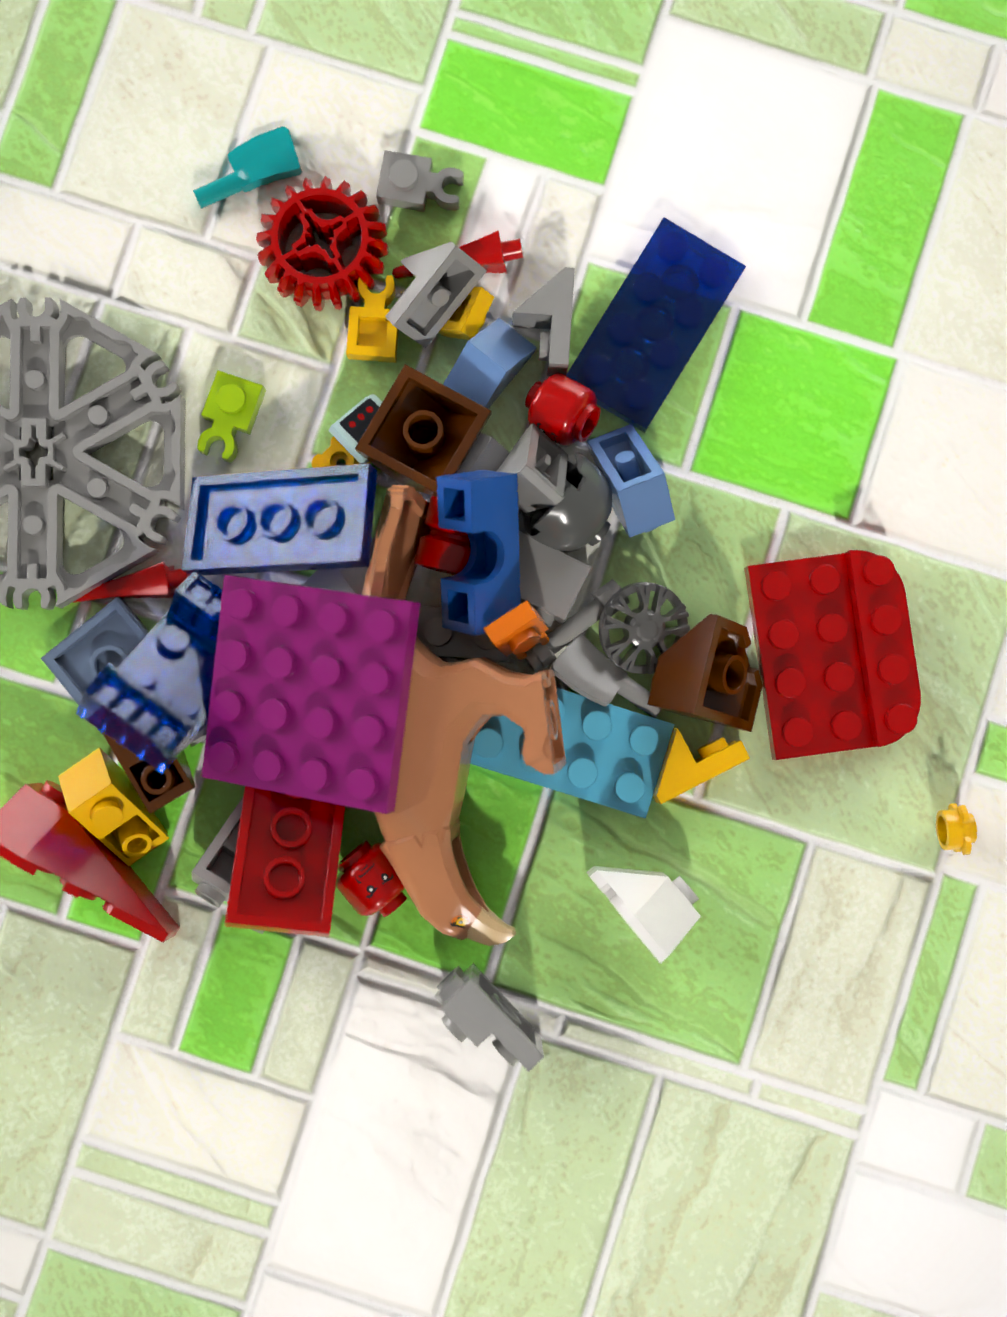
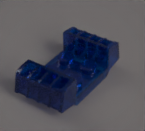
M196 570L175 590L169 611L116 668L108 663L85 690L76 715L97 727L99 731L107 734L117 741L119 745L130 750L139 759H143L161 774L190 745L208 723L223 590Z

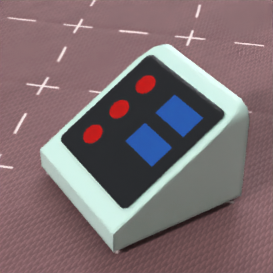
M371 394L361 400L332 424L328 430L361 465L367 463L368 460L359 454L355 447L382 404V401L375 394Z

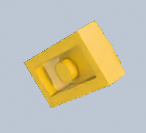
M673 728L653 793L655 802L663 804L750 759L742 741L737 740L727 743L724 736L717 738L698 748L697 750L701 757L695 760L679 729Z

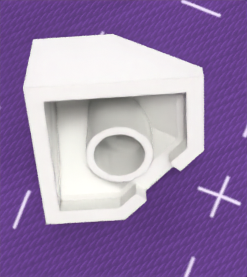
M593 866L587 871L592 881L605 894L618 913L660 963L673 952L701 917L692 906L699 898L680 876L671 881L663 872Z

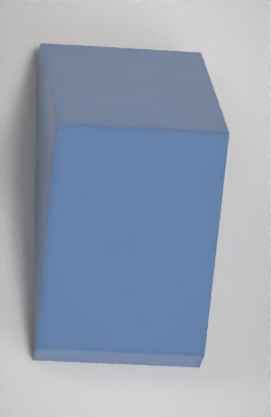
M498 318L468 340L443 385L489 409L534 354L537 347L502 319Z

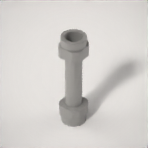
M613 579L592 594L594 600L548 634L549 643L546 645L537 643L525 652L527 655L525 660L535 672L542 671L557 659L554 654L600 620L601 613L608 600L621 589ZM628 597L624 598L626 604L630 603ZM615 609L612 616L616 614L619 610Z

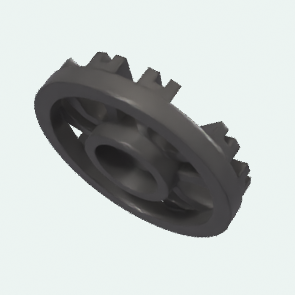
M636 582L621 588L608 600L600 616L599 639L605 654L615 665L628 672L654 674L658 660L652 648L657 646L660 653L663 654L668 649L664 644L665 636L670 634L676 635L674 644L690 631L687 619L689 614L686 611V606L671 590L656 583ZM650 591H655L650 610L648 609ZM637 592L639 607L631 611L624 598ZM668 599L673 609L667 614L661 615V606ZM615 609L627 614L624 622L611 617ZM677 620V626L666 628L665 622ZM623 628L624 637L622 640L611 644L609 629ZM630 643L633 644V646L629 649V651H628V652L625 654V656L621 659L618 655H619ZM644 649L646 652V664L635 665L638 653Z

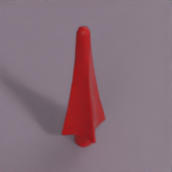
M499 230L459 247L487 270L486 273H507L506 261L524 258L520 238L502 242ZM404 265L395 267L392 270L393 277L397 279L414 277Z
M163 561L135 573L105 582L74 602L115 599L116 597H121L122 599L179 598L177 589L192 587L194 583L193 574L189 567L175 569L174 565L167 566Z

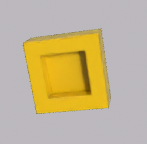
M475 286L438 333L444 337L470 340L483 327L486 321V314L493 302L494 296L484 288Z

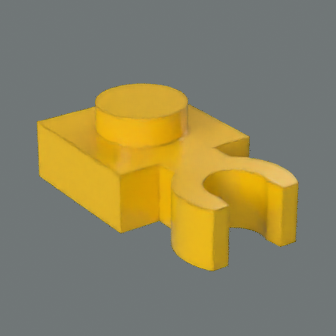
M386 275V286L380 293L370 292L367 285L358 279V290L364 302V307L350 306L346 348L348 359L396 363L399 329L393 326L385 317L391 310L386 308L392 303L396 295V287L392 275Z

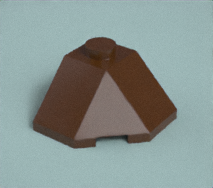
M709 614L659 656L655 674L651 681V691L647 705L675 714L752 732L763 684L759 669L750 667L745 648L751 645L747 627L715 614Z

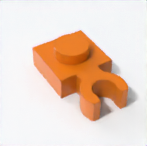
M528 600L484 628L491 642L506 657L514 653L519 660L527 657L525 652L537 643L546 645L550 640L545 633L548 627Z

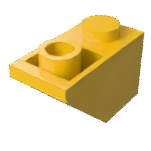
M100 747L58 776L69 814L128 866H131L169 839L166 829L155 813L149 814L127 774Z

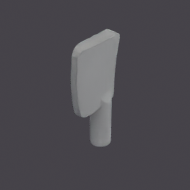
M582 634L570 643L550 667L554 671L555 676L571 689L602 706L609 705L618 693L653 718H656L662 710L647 705L650 691L629 678L628 672L615 665Z

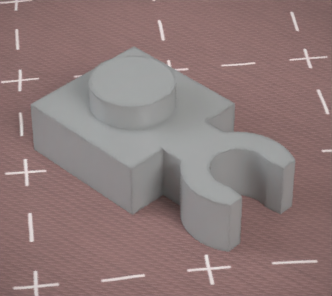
M385 150L376 193L377 203L424 212L426 200L432 199L445 210H458L460 204L459 196L448 195L443 189L448 184L463 186L464 173L456 168H445L438 173L432 172V158Z

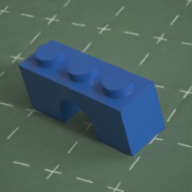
M478 470L437 476L439 528L466 532L470 541V556L463 570L456 575L440 578L442 628L474 636L485 634L484 628L521 604L518 474Z

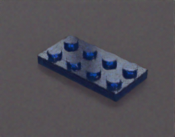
M663 217L566 376L590 388L596 394L597 405L645 433L737 284L746 266Z
M369 463L193 477L181 570L191 576L369 567L377 470Z

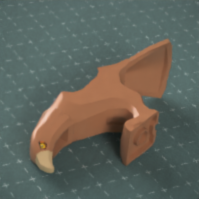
M392 485L386 491L372 559L366 571L362 594L399 600L406 599L417 568L414 561L420 537L430 534V529L424 523L429 502L423 499V496L412 486ZM416 636L395 811L388 814L374 812L384 838L380 849L391 863L420 915L442 934L460 940L468 938L487 946L506 943L516 935L515 927L507 925L491 911L476 888L462 847L459 816L466 791L475 737L492 716H506L523 728L525 739L522 755L525 765L533 767L542 774H555L565 766L566 756L555 674L550 669L539 671L532 675L513 672L487 657L448 663L441 660Z

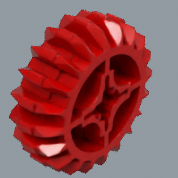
M326 176L321 181L320 188H314L311 180L305 177L303 181L304 191L296 193L293 187L287 185L285 192L288 200L286 202L272 198L270 205L276 215L261 214L260 221L266 231L259 232L256 236L258 245L264 248L258 252V260L262 266L268 267L265 271V276L269 283H278L277 290L282 297L286 298L294 293L295 304L301 308L312 297L313 306L319 312L323 310L325 300L331 299L334 308L340 310L343 304L342 296L348 294L350 299L356 303L360 300L357 290L358 279L367 285L368 290H373L375 284L370 274H383L385 268L379 258L387 256L389 251L387 243L382 241L387 236L386 226L382 222H377L380 218L377 206L375 204L366 206L368 200L362 190L351 195L350 184L345 180L336 190H333L331 179ZM327 213L339 216L326 220L317 217V214ZM301 223L303 227L301 237L291 244L293 249L285 254L286 244L291 232ZM312 231L316 232L320 240L330 245L333 258H330L325 249L322 250L321 246L316 244ZM361 235L359 251L354 260L345 267L342 255L348 247L353 245L352 239ZM313 269H324L331 275L315 277L303 274L300 271L303 270L307 273Z

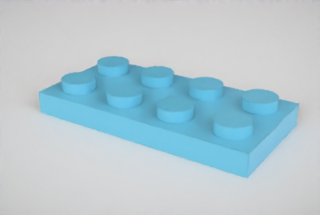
M557 688L566 756L565 766L557 773L542 774L533 767L525 765L522 755L525 739L524 730L506 716H492L475 737L470 764L646 819L675 724L611 704L602 706L582 695Z

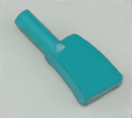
M282 126L259 134L240 144L227 155L234 172L193 190L201 209L238 192L243 191L246 193L265 184L300 176L302 170L289 129Z

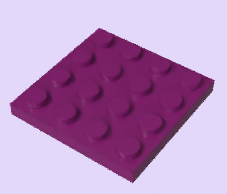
M224 575L202 777L382 814L394 812L420 602Z

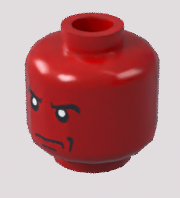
M561 373L549 376L543 383L537 381L529 390L525 400V406L529 409V426L534 423L551 440L565 447L573 445L577 441L581 443L586 441L593 433L600 418L601 411L597 406L596 394L590 388Z
M365 841L338 863L340 873L337 875L336 887L361 916L373 915L379 911L383 917H386L407 899L402 892L405 888L380 849L382 843L371 846L368 841Z

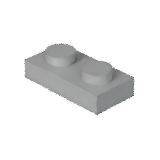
M420 606L416 636L438 657L456 659L487 657L496 662L510 663V655L506 657L491 642L487 633L474 636L442 628V607Z

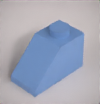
M632 424L587 441L596 467L608 479L613 492L612 508L629 538L641 533L650 532L661 525L675 520L665 473Z

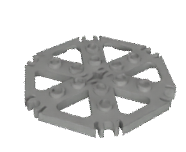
M51 297L45 298V310L40 316L36 317L32 315L33 306L27 298H20L18 303L10 299L0 305V338L10 339V406L7 409L0 405V506L8 502L7 571L0 575V603L14 609V603L15 608L28 610V599L34 591H39L41 594V608L53 610L54 607L61 609L101 584L111 581L160 552L149 547L143 539L147 537L158 544L166 545L168 539L157 533L155 529L156 522L161 518L167 517L179 523L181 518L174 510L165 506V502L177 504L185 511V398L180 395L182 391L175 382L164 388H158L156 385L158 378L170 371L169 368L154 351L60 298L61 309H59L57 303ZM76 337L87 338L124 360L126 365L125 372L65 406V349L70 340ZM146 422H157L164 430V475L161 482L154 487H144L90 456L93 452ZM52 429H54V437H53V438H52ZM35 442H39L41 447L48 450V454L39 458L35 469L34 462L26 458L25 455L26 451L34 450ZM63 497L117 527L124 536V544L120 551L80 574H70L63 566ZM54 589H56L57 602H56V595H55Z

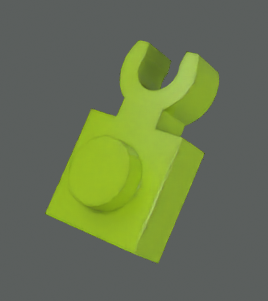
M217 370L201 414L205 420L213 422L212 427L206 429L198 439L197 447L202 454L208 455L212 443L222 440L225 442L222 459L230 464L235 460L238 453V444L235 440L236 432L240 431L251 434L266 393L264 386Z

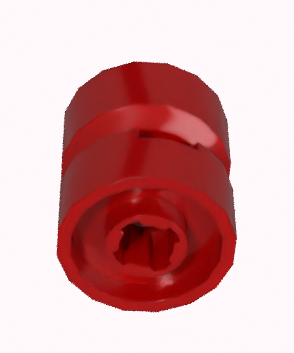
M431 496L424 522L430 529V534L420 537L414 564L446 574L456 575L463 570L468 562L470 541L466 532L439 528L437 496Z

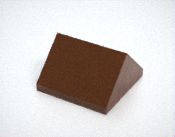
M405 364L355 447V450L400 485L412 486L418 492L437 496V476L457 474L492 412L488 408Z

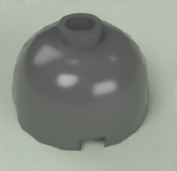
M581 453L575 454L577 463L574 465L569 461L567 462L564 499L557 505L532 511L530 516L523 511L519 516V531L527 534L539 543L563 553L579 550L587 543L591 546L596 545L604 538L610 528V523L607 519L612 511V489L603 473Z

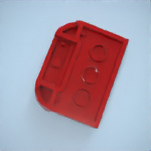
M849 550L841 554L750 565L744 568L759 673L763 684L762 694L772 760L882 747L896 742L916 727L921 706V691L907 598L902 579L896 571L893 562L888 557L863 550Z

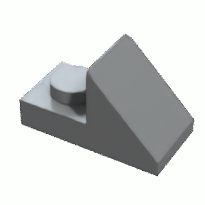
M453 242L406 257L400 261L416 278L385 317L393 326L424 348L430 344L487 272L485 268Z
M565 267L512 314L513 327L550 330L541 331L539 361H548L547 377L558 373L567 376L575 268Z

